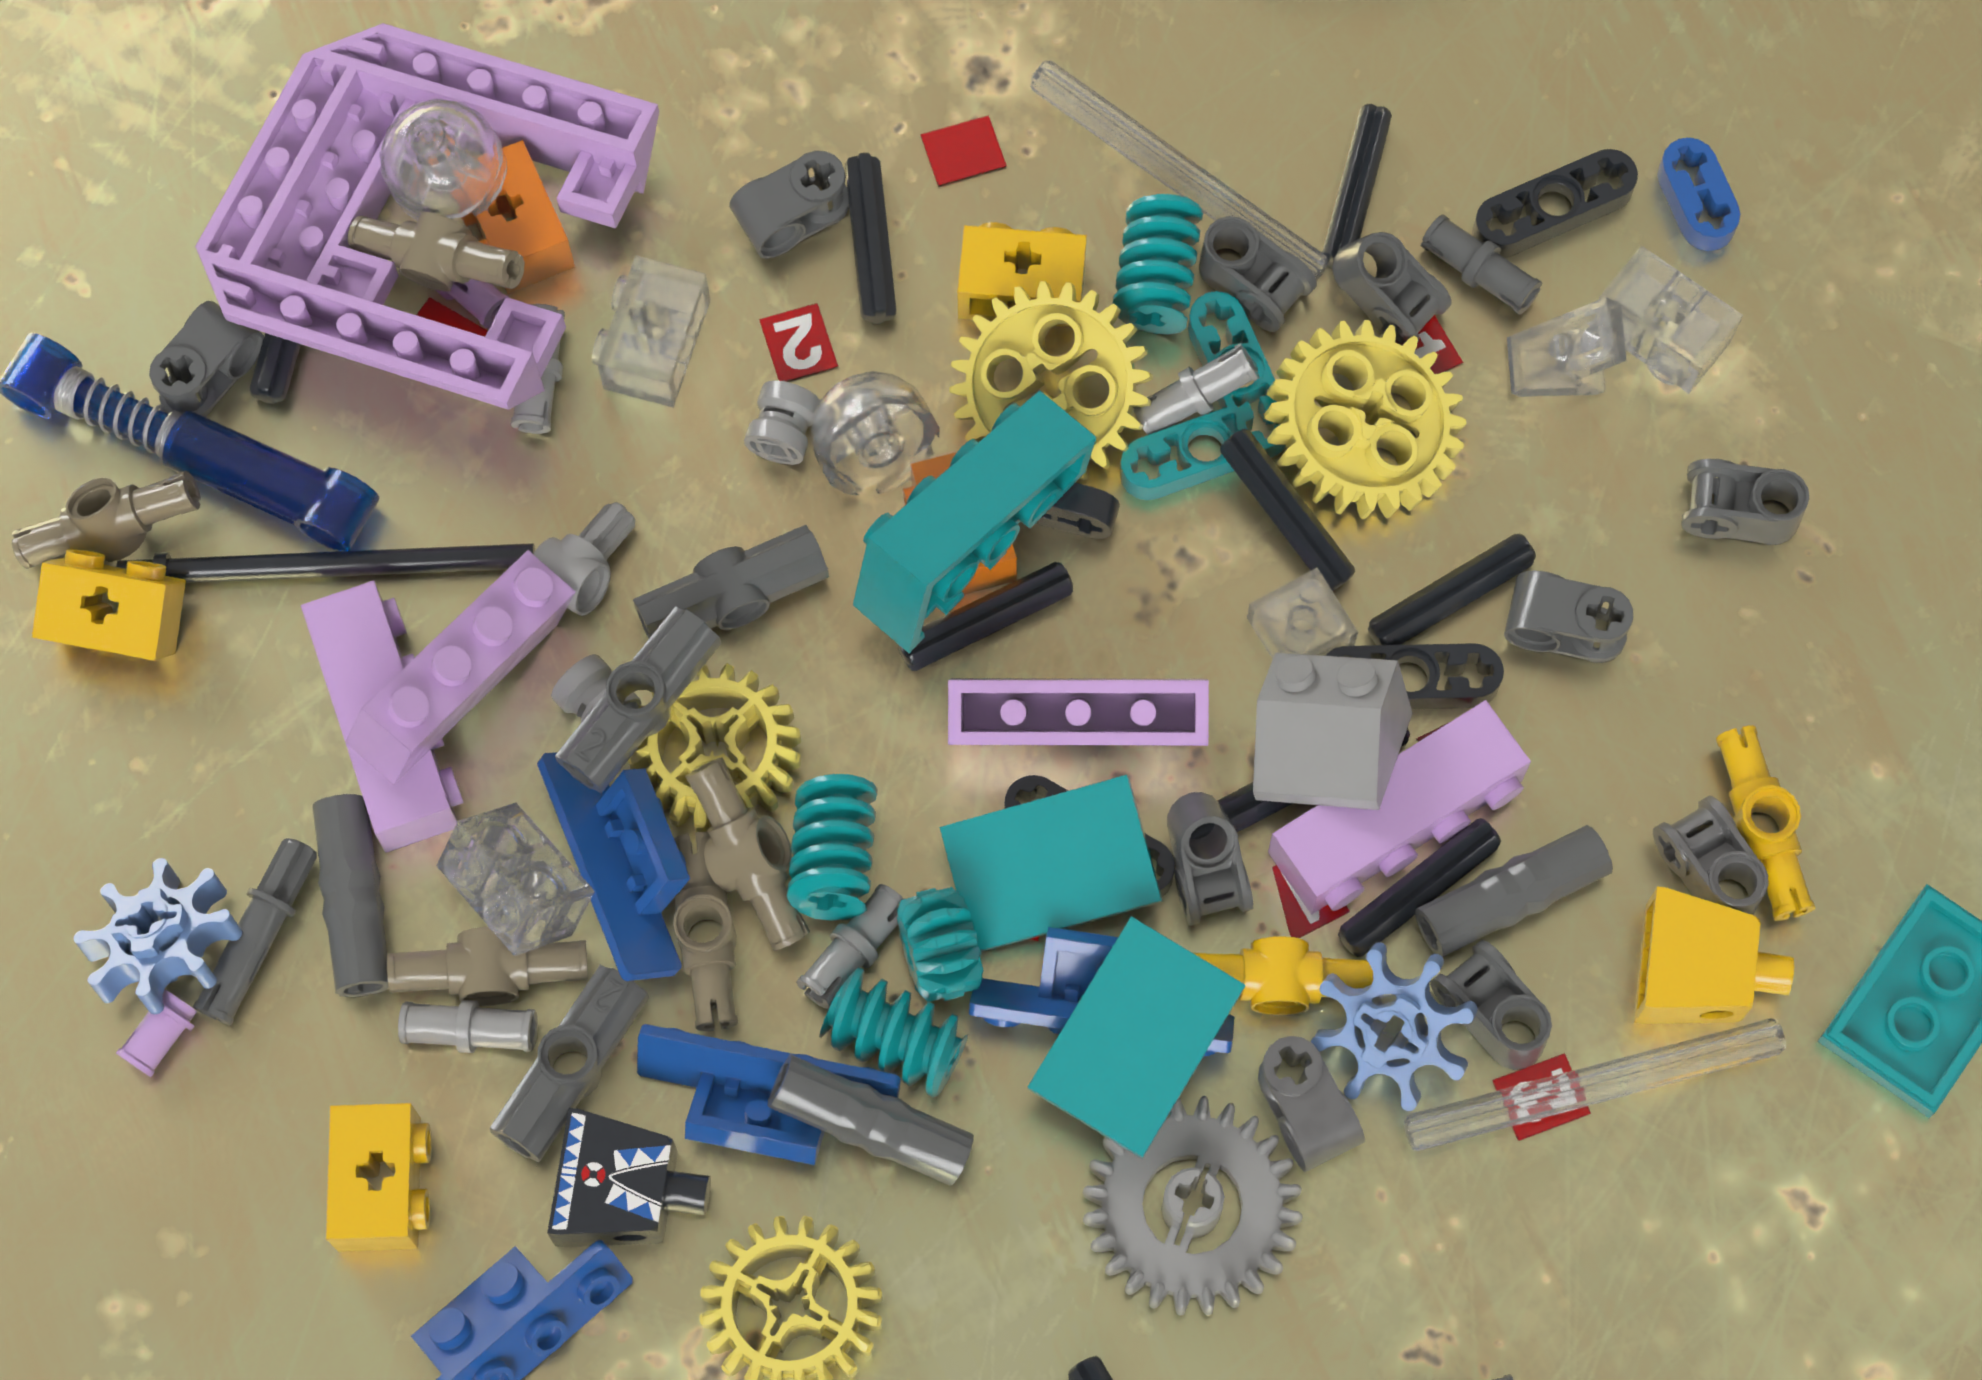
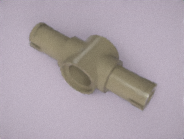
M421 212L417 222L408 220L401 225L365 216H357L350 225L348 232V244L351 249L391 260L404 277L417 284L438 291L449 292L454 282L463 284L471 279L514 289L520 283L524 273L525 262L522 255L518 254L517 251L480 243L472 235V231L453 219L436 213Z
M188 471L180 472L165 480L142 488L131 484L119 489L111 479H93L82 484L71 494L65 508L61 509L59 517L13 531L12 536L15 539H12V548L17 560L26 569L64 555L68 549L94 551L104 554V561H118L131 555L141 546L147 532L151 531L153 523L198 510L200 508L198 501L201 500L200 491L193 476Z
M723 757L694 769L686 775V779L694 793H696L712 825L707 830L711 838L706 842L704 850L705 864L711 878L722 890L728 892L738 890L743 901L750 900L766 931V936L773 950L782 949L799 941L810 930L802 915L790 905L786 897L787 887L784 882L789 877L785 870L790 866L792 852L788 836L783 827L772 817L764 816L759 818L753 807L746 808Z
M695 832L696 854H693L689 833L674 838L678 849L685 858L690 880L675 896L676 912L674 914L673 928L681 949L683 971L686 975L691 976L696 1015L695 1028L699 1031H715L713 1009L715 1008L718 1011L721 1030L732 1028L738 1024V1017L735 1015L730 970L736 966L734 949L736 947L737 935L728 907L727 892L715 884L705 864V844L711 837L708 832ZM714 920L720 923L722 930L712 941L699 943L688 937L692 926L699 921Z
M473 928L459 933L457 942L447 943L446 950L387 953L388 987L390 993L449 989V995H459L460 1001H478L480 1006L502 1005L517 1000L519 991L529 990V984L588 980L586 940L527 944L526 938H516V932L508 928Z

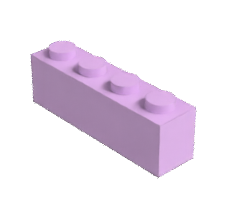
M527 550L361 708L345 743L395 785L558 625L576 591Z
M374 580L301 605L345 741L361 708L415 658L413 653L402 657L396 637L406 634L407 631L395 598L383 601ZM443 738L395 785L346 743L375 835L385 853L459 828L453 807L464 803L452 767L440 770L434 753V749L445 746Z
M951 678L948 680V745L1208 746V679Z
M1485 700L1398 754L1379 810L1317 805L1272 833L1268 854L1311 915L1326 905H1329L1332 911H1336L1356 899L1364 891L1361 883L1382 871L1386 877H1390L1411 864L1418 856L1415 849L1435 837L1439 844L1452 839L1471 823L1468 816L1484 805L1488 804L1492 810H1496L1514 799L1524 789L1521 782L1531 761Z

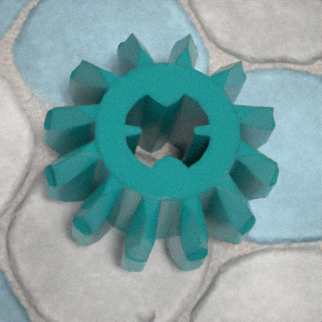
M952 887L937 891L936 888L916 892V896L901 900L897 911V922L900 929L899 936L915 990L927 1002L942 998L944 1001L963 997L965 992L979 989L984 970L980 958L981 951L977 942V932L974 930L971 913L967 910L965 898Z

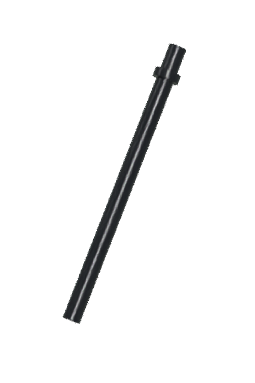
M534 543L189 558H171L169 552H157L154 554L153 559L118 560L116 567L127 569L128 561L157 563L166 566L165 576L185 579L186 583L504 570L512 566L527 550L534 554L535 545Z

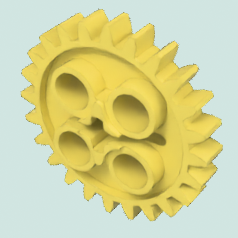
M1040 281L1037 299L1031 300L1027 292L1020 286L1015 287L1014 297L1016 305L1011 308L996 297L992 299L993 309L997 315L992 322L978 315L972 318L978 329L982 332L978 340L960 336L958 340L971 352L969 360L951 361V367L966 374V382L949 387V392L961 397H967L968 404L959 408L954 413V416L959 420L974 419L976 423L968 431L965 439L967 441L971 439L981 441L992 431L997 418L1009 405L1027 397L1031 393L1033 394L1044 385L1041 374L1048 369L1057 375L1062 374L1077 363L1089 350H1096L1098 356L1093 362L1076 369L1058 382L1059 389L1062 392L1058 397L1055 398L1046 392L1043 393L1097 437L1090 459L1092 458L1105 469L1109 468L1110 462L1105 449L1112 445L1126 452L1129 447L1120 434L1123 428L1126 427L1133 430H1142L1143 428L1140 421L1131 415L1133 407L1151 406L1150 399L1136 393V385L1153 380V374L1135 369L1134 366L1135 362L1148 354V350L1144 346L1128 347L1126 344L1138 330L1136 326L1129 323L1115 328L1113 325L1119 316L1120 308L1112 304L1102 312L1097 313L1099 294L1091 290L1078 303L1076 302L1075 286L1068 282L1062 288L1059 298H1054L1053 291L1046 281ZM1058 324L1070 325L1075 334V342L1072 349L1062 356H1050L1045 348L1047 332ZM1007 359H1017L1023 368L1021 383L1014 390L1001 392L994 382L996 367ZM1092 375L1104 376L1109 384L1107 400L1099 407L1085 408L1079 399L1081 383ZM1087 469L1086 472L1079 479H1087Z
M1365 320L1355 335H1353L1345 321L1339 322L1332 332V337L1322 327L1317 329L1309 340L1310 344L1302 340L1299 341L1290 353L1292 359L1285 358L1275 372L1280 379H1275L1267 390L1266 395L1277 402L1270 405L1264 413V419L1281 424L1273 430L1267 441L1269 444L1286 445L1287 448L1277 461L1278 466L1284 467L1296 464L1300 471L1295 476L1292 485L1298 487L1308 481L1314 483L1316 487L1313 492L1312 501L1316 504L1327 493L1335 496V513L1341 514L1350 502H1356L1361 519H1366L1375 509L1376 503L1386 518L1391 517L1398 510L1400 502L1409 511L1414 509L1422 500V494L1430 498L1442 485L1439 479L1445 480L1455 469L1456 465L1450 458H1455L1464 447V443L1453 435H1457L1466 425V419L1450 414L1463 400L1462 395L1454 393L1445 394L1443 387L1453 377L1452 373H1433L1430 368L1438 356L1435 351L1426 354L1422 358L1414 354L1418 342L1416 336L1409 338L1403 346L1395 343L1396 332L1393 325H1389L1381 337L1374 336L1370 320ZM1333 373L1347 377L1352 383L1354 390H1347L1339 386L1334 379ZM1391 393L1405 397L1412 410L1399 407L1394 402ZM1314 400H1316L1321 407H1318L1315 404ZM1318 428H1325L1333 432L1338 438L1340 446L1327 443L1320 436ZM1410 431L1414 432V434L1416 435V439H1415V437L1410 433ZM1377 447L1390 451L1395 456L1398 466L1390 465L1383 461L1378 454Z

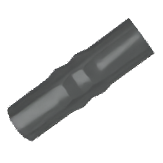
M342 794L325 797L316 801L312 809L320 865L318 884L324 899L322 915L328 930L335 993L344 997L377 994L389 989L387 948L383 925L385 907L379 892L381 876L374 856L370 817L362 795Z
M1586 825L1533 852L1514 856L1503 866L1486 870L1472 882L1415 909L1416 921L1431 951L1444 957L1496 930L1512 927L1528 915L1543 912L1555 901L1611 874L1613 871L1612 860L1599 834L1592 827Z
M791 1054L780 1069L768 1100L769 1108L825 1131L842 1143L859 1146L872 1156L892 1160L950 1186L955 1183L963 1171L974 1139L972 1133L917 1110L898 1097L881 1094L868 1084L848 1080Z

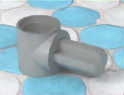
M615 502L605 505L579 536L567 534L562 540L555 537L549 538L533 554L576 591L567 609L578 615L584 616L589 614L603 599L611 576L607 559L635 527L636 520L634 516L622 504Z

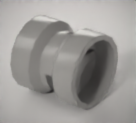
M768 381L762 385L757 400L760 414L757 419L749 424L744 438L745 446L751 452L769 461L788 465L799 464L803 461L808 447V438L805 435L807 427L812 426L816 422L821 408V400L814 393L799 385L785 381Z
M589 655L575 663L564 673L554 686L551 697L565 713H575L577 717H581L582 723L606 693V682L612 670L599 655ZM632 692L626 697L623 706L630 709H638L639 705H641V700Z

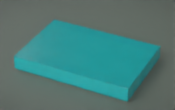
M1128 775L940 827L955 888L965 898L967 910L971 913L974 930L977 932V942L981 952L1047 934L1048 927L1067 929L1163 902Z
M1926 884L1817 1042L1926 1117L1930 1118L1933 1116L1982 1044V921Z
M1131 916L1027 1089L1143 1159L1246 985Z

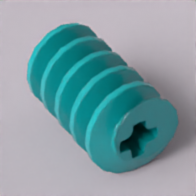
M1155 194L1134 200L1127 207L1125 221L1127 227L1123 230L1122 238L1124 248L1120 251L1119 267L1121 270L1116 276L1115 287L1117 292L1113 295L1112 304L1121 309L1118 318L1125 324H1134L1138 330L1170 335L1181 333L1187 328L1188 318L1180 311L1190 307L1191 296L1184 289L1193 285L1194 273L1188 267L1194 265L1197 260V251L1192 246L1199 242L1201 230L1195 224L1203 219V210L1199 204L1190 198L1174 194Z
M829 774L810 779L797 789L795 796L797 811L793 819L795 834L791 842L793 857L790 860L789 875L792 880L788 884L786 897L790 905L800 913L814 919L835 921L851 919L867 911L865 903L859 900L858 897L869 893L871 886L870 879L863 873L871 869L873 859L869 852L865 851L872 847L874 842V834L868 828V826L874 823L876 818V811L869 805L876 800L878 792L873 782L850 774Z
M858 967L836 993L824 1018L819 1037L822 1038L832 1029L831 1045L837 1051L845 1050L856 1039L854 1056L856 1060L862 1063L868 1062L880 1050L878 1068L881 1072L892 1073L903 1062L902 1081L908 1086L915 1085L927 1073L926 1093L932 1098L938 1097L950 1079L968 1039V1034L962 1039L956 1036L959 1016L952 1013L937 1027L933 1025L935 1004L928 1002L916 1015H912L909 1013L911 992L905 990L890 1004L886 1002L888 981L881 979L869 992L862 990L864 969Z

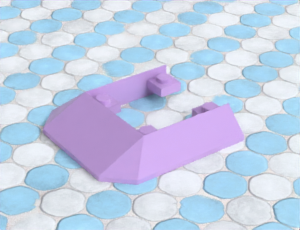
M382 23L302 55L195 247L226 321L509 410L545 391L541 377L566 329L563 315L505 297L484 337L384 306L383 304L399 276L395 264L392 261L351 249L348 244L350 225L357 216H365L372 219L378 218L406 165L451 178L455 166L459 163L469 142L498 150L523 140L532 161L569 172L556 198L560 212L616 229L634 192L644 194L659 116L658 104Z

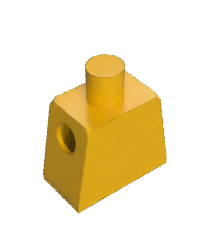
M1657 886L1648 900L1645 909L1634 1023L1687 1024L1735 1023L1742 1021L1752 1008L1754 991L1789 995L1794 976V958L1758 952L1760 919L1755 915L1673 889Z

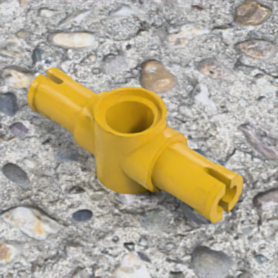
M1743 726L1740 730V735H1738L1736 728L1725 731L1716 737V742L1721 749L1731 780L1732 790L1729 792V798L1735 813L1733 820L1738 831L1757 858L1764 864L1768 873L1767 894L1773 909L1774 920H1788L1790 917L1789 913H1793L1794 918L1806 915L1815 909V904L1810 898L1797 858L1802 853L1796 834V829L1801 819L1800 806L1791 793L1781 788L1778 778L1770 776L1757 737L1756 726ZM1762 812L1770 815L1775 819L1779 832L1766 833L1761 831L1753 823L1751 814Z
M1295 937L1260 938L1251 942V949L1242 948L1239 954L1193 953L1245 984L1246 986L1239 1000L1251 1001V1010L1268 1015H1292L1306 1012L1309 1010V1003L1318 1004L1321 997H1327L1320 993V985L1332 973L1336 974L1347 986L1356 989L1368 987L1373 982V971L1367 960L1323 958L1320 951H1309V942Z

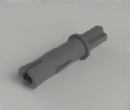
M284 839L257 889L249 888L247 895L251 900L238 923L242 929V936L236 941H228L212 972L217 978V982L212 988H204L198 1000L193 1005L195 1010L214 1020L217 1019L221 1023L229 1026L232 1025L233 1018L286 916L294 917L296 910L291 906L317 859V852L309 845L296 839Z

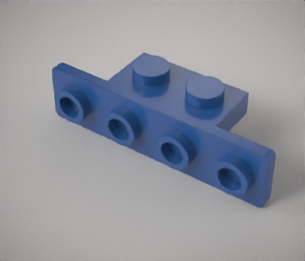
M557 752L543 754L537 762V766L621 978L625 981L674 976L681 969L682 964L661 913L690 880V876L686 869L685 858L678 849L665 818L662 802L656 796L646 769L623 770L612 785H608L601 794L596 790H590L573 778L557 762L555 758Z
M1048 927L1040 986L982 978L979 989L972 991L969 1015L982 1017L987 1023L998 1027H1015L1023 1023L1048 1027L1051 1032L1059 1035L1118 937ZM1228 1015L1204 1056H1210L1216 1052H1231L1235 1018L1233 1015Z
M644 1024L641 1026L638 1035V1075L696 1088L685 1122V1139L815 1165L825 1131L768 1107V1100L774 1082L790 1054L848 1080L868 1084L884 1095L899 1098L901 1078L896 1074L881 1072L870 1067H856L817 1059L806 1054H792L753 1046L741 1041H728L688 1033L677 1028H664Z
M603 1240L595 1241L549 1282L542 1277L515 1246L413 1333L411 1337L441 1372L442 1375L436 1380H522L629 1287L633 1282V1278Z

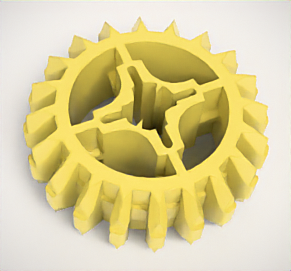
M726 663L721 669L719 678H711L708 666L704 665L697 674L698 680L690 682L671 706V716L666 726L657 734L646 737L628 760L630 769H646L656 796L662 802L663 810L665 811L671 807L669 816L671 824L678 828L693 815L696 832H706L709 829L710 821L696 793H694L686 779V775L694 769L723 757L746 808H754L759 804L765 810L775 812L778 808V800L772 790L790 792L794 786L793 779L786 771L799 769L801 766L800 753L791 749L801 743L799 728L789 726L794 719L791 705H777L780 699L779 690L772 684L758 691L759 677L752 670L745 674L739 682H736L735 671L732 665ZM711 708L730 709L717 717H708L699 713V711ZM759 725L767 737V746L761 763L753 772L747 766L746 757L741 751L750 741L749 733ZM678 727L682 731L688 747L679 757L680 765L670 774L663 764V755L668 738L673 730ZM702 741L705 744L716 742L717 748L719 742H725L728 757L724 754L714 756L713 751H711L710 757L705 756Z
M784 1216L774 1218L773 1226L776 1236L764 1239L762 1229L758 1224L750 1225L748 1232L754 1246L748 1250H745L735 1239H730L725 1246L730 1256L736 1261L735 1264L731 1267L722 1261L713 1260L709 1266L711 1274L724 1282V1286H703L700 1293L703 1301L720 1306L718 1309L704 1312L699 1317L703 1328L711 1330L723 1329V1331L712 1336L707 1341L706 1345L712 1355L721 1354L733 1349L721 1366L723 1372L728 1377H731L747 1365L749 1369L744 1376V1380H763L764 1376L769 1377L770 1380H807L817 1376L819 1380H833L829 1370L837 1365L844 1375L853 1378L858 1373V1369L854 1361L847 1355L848 1351L852 1349L861 1355L870 1356L874 1350L873 1343L867 1337L859 1334V1330L875 1331L880 1330L882 1327L880 1315L863 1310L864 1307L874 1306L882 1302L881 1289L873 1286L859 1287L875 1275V1268L872 1262H862L852 1267L849 1266L857 1258L860 1252V1245L855 1240H851L835 1251L833 1248L838 1241L839 1230L833 1224H829L823 1230L818 1240L813 1239V1219L807 1216H803L799 1222L798 1235H789ZM787 1257L806 1258L804 1263L799 1262L795 1271L783 1280H771L761 1275L757 1278L752 1276L758 1269L777 1259ZM825 1267L830 1269L839 1278L846 1290L848 1302L844 1323L832 1318L830 1312L822 1308L815 1301L817 1290L821 1284L819 1278ZM803 1290L805 1296L801 1298L804 1310L810 1311L811 1317L806 1314L804 1317L792 1314L787 1322H782L780 1326L778 1320L782 1316L779 1307L773 1305L772 1299L777 1302L780 1299L784 1302H791L796 1294L800 1295ZM740 1293L752 1299L754 1305L767 1313V1321L762 1331L763 1339L757 1350H754L738 1331L736 1310ZM810 1335L822 1341L825 1338L832 1341L823 1350L807 1358L791 1361L776 1359L779 1352L784 1353L790 1342L799 1336Z

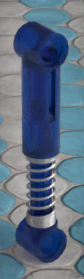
M37 333L27 334L0 377L1 395L30 414L49 419L54 413L62 412L76 420L85 418L88 425H100L101 430L105 433L114 431L116 437L120 440L129 438L134 446L144 444L145 450L149 453L156 452L157 456L162 458L163 465L178 473L188 471L195 481L296 526L306 537L332 551H351L379 502L380 497L376 491L368 484L345 471L331 467L324 470L319 469L191 410L183 414L177 411L167 414L164 412L162 404L155 407L150 406L147 397L138 401L135 399L133 391L125 394L121 393L118 384L107 387L104 378L95 380L94 374L82 369V362L71 351L54 340Z

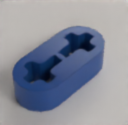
M1690 137L1681 138L1670 143L1662 156L1657 176L1679 229L1686 241L1693 247L1704 251L1719 250L1731 241L1739 224L1741 214L1736 198L1715 153L1709 145L1699 139ZM1679 160H1684L1687 167H1699L1694 184L1686 170L1676 172L1675 169ZM1703 204L1711 218H1722L1719 229H1714L1710 222L1699 223Z

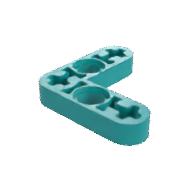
M1219 291L1208 292L1196 299L1191 306L1188 332L1190 340L1202 366L1229 352L1241 343L1253 360L1260 378L1248 387L1238 388L1217 400L1221 408L1217 411L1131 442L1128 445L1129 449L1126 452L1123 451L1120 479L1125 490L1135 498L1142 500L1159 499L1234 472L1222 454L1215 460L1201 461L1192 456L1188 449V444L1192 439L1201 435L1213 436L1223 444L1225 440L1239 430L1246 428L1251 431L1254 413L1250 404L1259 399L1258 411L1263 422L1266 425L1274 424L1264 419V413L1272 403L1277 402L1266 395L1275 378L1243 307L1236 298L1228 293ZM1215 313L1219 320L1228 319L1225 338L1229 346L1220 350L1221 339L1216 328L1213 325L1205 326L1207 314ZM1276 423L1274 429L1281 424ZM1261 431L1252 432L1271 458L1280 454L1286 447V445L1269 444ZM1172 446L1177 447L1178 461L1183 468L1181 471L1177 470L1176 459L1170 461ZM1147 458L1151 465L1162 464L1159 466L1158 478L1149 480L1145 472L1135 473L1138 470V460Z

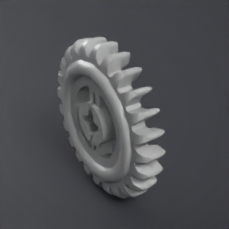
M1202 1096L1199 1099L1194 1115H1187L1179 1097L1170 1112V1118L1165 1120L1143 1159L1104 1137L1103 1147L1113 1159V1162L1097 1159L1090 1162L1089 1168L1091 1172L1105 1182L1102 1185H1088L1083 1189V1196L1087 1200L1102 1206L1100 1209L1086 1213L1083 1217L1085 1225L1105 1230L1103 1234L1092 1241L1091 1250L1094 1252H1114L1115 1255L1105 1267L1107 1275L1112 1276L1125 1270L1131 1273L1125 1286L1126 1294L1132 1295L1144 1285L1151 1287L1149 1306L1151 1308H1157L1167 1294L1173 1296L1175 1311L1180 1316L1185 1314L1191 1298H1197L1203 1313L1211 1315L1214 1310L1215 1295L1218 1294L1232 1308H1237L1240 1305L1239 1285L1242 1284L1255 1294L1263 1292L1264 1284L1257 1272L1259 1269L1274 1275L1282 1273L1283 1265L1271 1251H1292L1296 1247L1295 1239L1280 1230L1283 1227L1299 1224L1303 1218L1300 1212L1283 1207L1284 1203L1297 1198L1302 1190L1298 1184L1291 1185L1279 1182L1292 1169L1293 1160L1287 1158L1270 1161L1269 1157L1277 1147L1279 1137L1272 1135L1256 1143L1253 1137L1259 1123L1257 1116H1252L1239 1128L1233 1126L1235 1112L1233 1103H1228L1218 1118L1215 1119L1211 1118L1209 1102L1206 1096ZM1187 1159L1197 1160L1195 1167L1179 1171L1171 1177L1166 1185L1161 1211L1163 1220L1170 1231L1164 1244L1156 1238L1146 1223L1142 1206L1145 1189L1155 1173L1170 1163ZM1204 1167L1209 1168L1201 1191L1204 1194L1202 1198V1205L1204 1207H1199L1194 1216L1190 1215L1180 1246L1174 1243L1184 1217V1212H1182L1184 1201L1181 1198L1187 1199L1191 1190H1196ZM1219 1169H1221L1228 1175L1238 1190L1241 1203L1239 1224L1229 1240L1214 1250L1197 1254L1187 1253L1192 1239L1204 1237L1213 1231L1219 1222L1225 1198L1222 1185L1216 1178Z

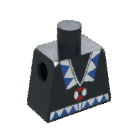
M569 1108L547 1234L554 1245L559 1247L591 1246L597 1240H603L606 1245L663 1242L668 1211L706 1215L710 1196L711 1176L675 1171L677 1148L673 1139L666 1135L581 1109Z

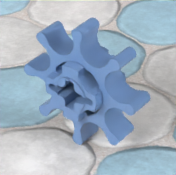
M159 858L153 862L154 877L152 883L148 888L139 890L138 895L123 896L112 883L104 885L100 893L116 914H113L111 922L104 928L96 931L81 930L74 935V942L89 961L94 962L109 957L103 967L88 977V983L104 1003L113 1002L123 988L129 984L139 982L135 994L153 1015L163 1011L162 995L164 989L169 983L177 981L179 976L192 975L198 979L205 989L212 988L216 984L217 978L201 958L204 955L205 949L214 942L220 940L236 941L242 936V929L227 909L207 914V911L213 904L227 895L226 888L215 872L210 868L204 869L188 887L177 889L180 879L164 858Z
M1375 943L1366 955L1373 971V982L1370 986L1363 989L1347 986L1334 973L1329 974L1321 983L1320 993L1337 1000L1343 1005L1347 1022L1339 1029L1318 1030L1311 1039V1043L1314 1044L1319 1052L1332 1046H1342L1349 1049L1355 1055L1358 1062V1072L1348 1081L1344 1088V1094L1347 1098L1356 1099L1361 1093L1368 1077L1375 1074H1385L1392 1077L1401 1089V1107L1406 1111H1412L1416 1108L1421 1098V1093L1414 1081V1072L1419 1067L1435 1065L1442 1068L1453 1080H1460L1468 1067V1061L1463 1057L1450 1053L1444 1047L1441 1040V1030L1450 1024H1470L1478 1009L1477 1005L1472 1001H1467L1456 1007H1445L1433 999L1430 992V980L1439 973L1444 965V959L1441 955L1432 954L1425 963L1420 976L1413 979H1402L1394 975L1387 965L1386 945ZM1393 1015L1400 1017L1405 1022L1401 1031L1394 1038L1383 1031L1386 1023L1391 1020Z

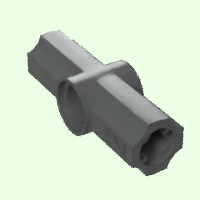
M803 525L748 550L737 546L718 550L698 562L692 574L634 598L633 602L648 639L675 606L682 610H689L705 621L710 629L718 626L720 629L730 630L742 627L758 619L769 609L771 602L829 578V571L813 532L809 530L807 525Z
M675 606L632 661L619 665L611 672L606 682V693L555 755L557 762L573 778L590 790L593 789L602 794L646 737L657 734L666 726L671 716V706L721 645L720 637L707 626L705 621L692 612ZM647 690L655 694L651 702L642 708L630 709L623 706L626 697L632 692Z
M599 965L560 1025L551 1029L541 1039L537 1059L490 1126V1132L508 1148L525 1158L540 1162L565 1125L568 1109L576 1108L582 1098L589 1096L598 1087L602 1077L603 1066L648 1001V993L634 981L623 980L619 971L615 968ZM576 1051L587 1057L585 1065L573 1074H562L553 1069L556 1059L566 1052Z

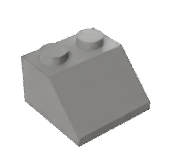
M1275 653L1257 699L1253 779L1255 799L1379 810L1413 714L1398 660Z

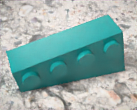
M1040 390L1022 406H1019L1017 403L1008 406L997 418L992 431L980 442L975 439L966 442L955 454L950 467L937 479L932 475L924 478L914 488L907 500V504L894 516L889 512L884 513L870 526L863 539L866 549L853 606L905 651L910 653L925 637L924 632H922L923 623L937 607L947 615L964 597L962 590L973 578L978 564L981 562L991 570L1015 541L1020 531L1018 523L1021 521L1031 529L1086 472L1097 437Z

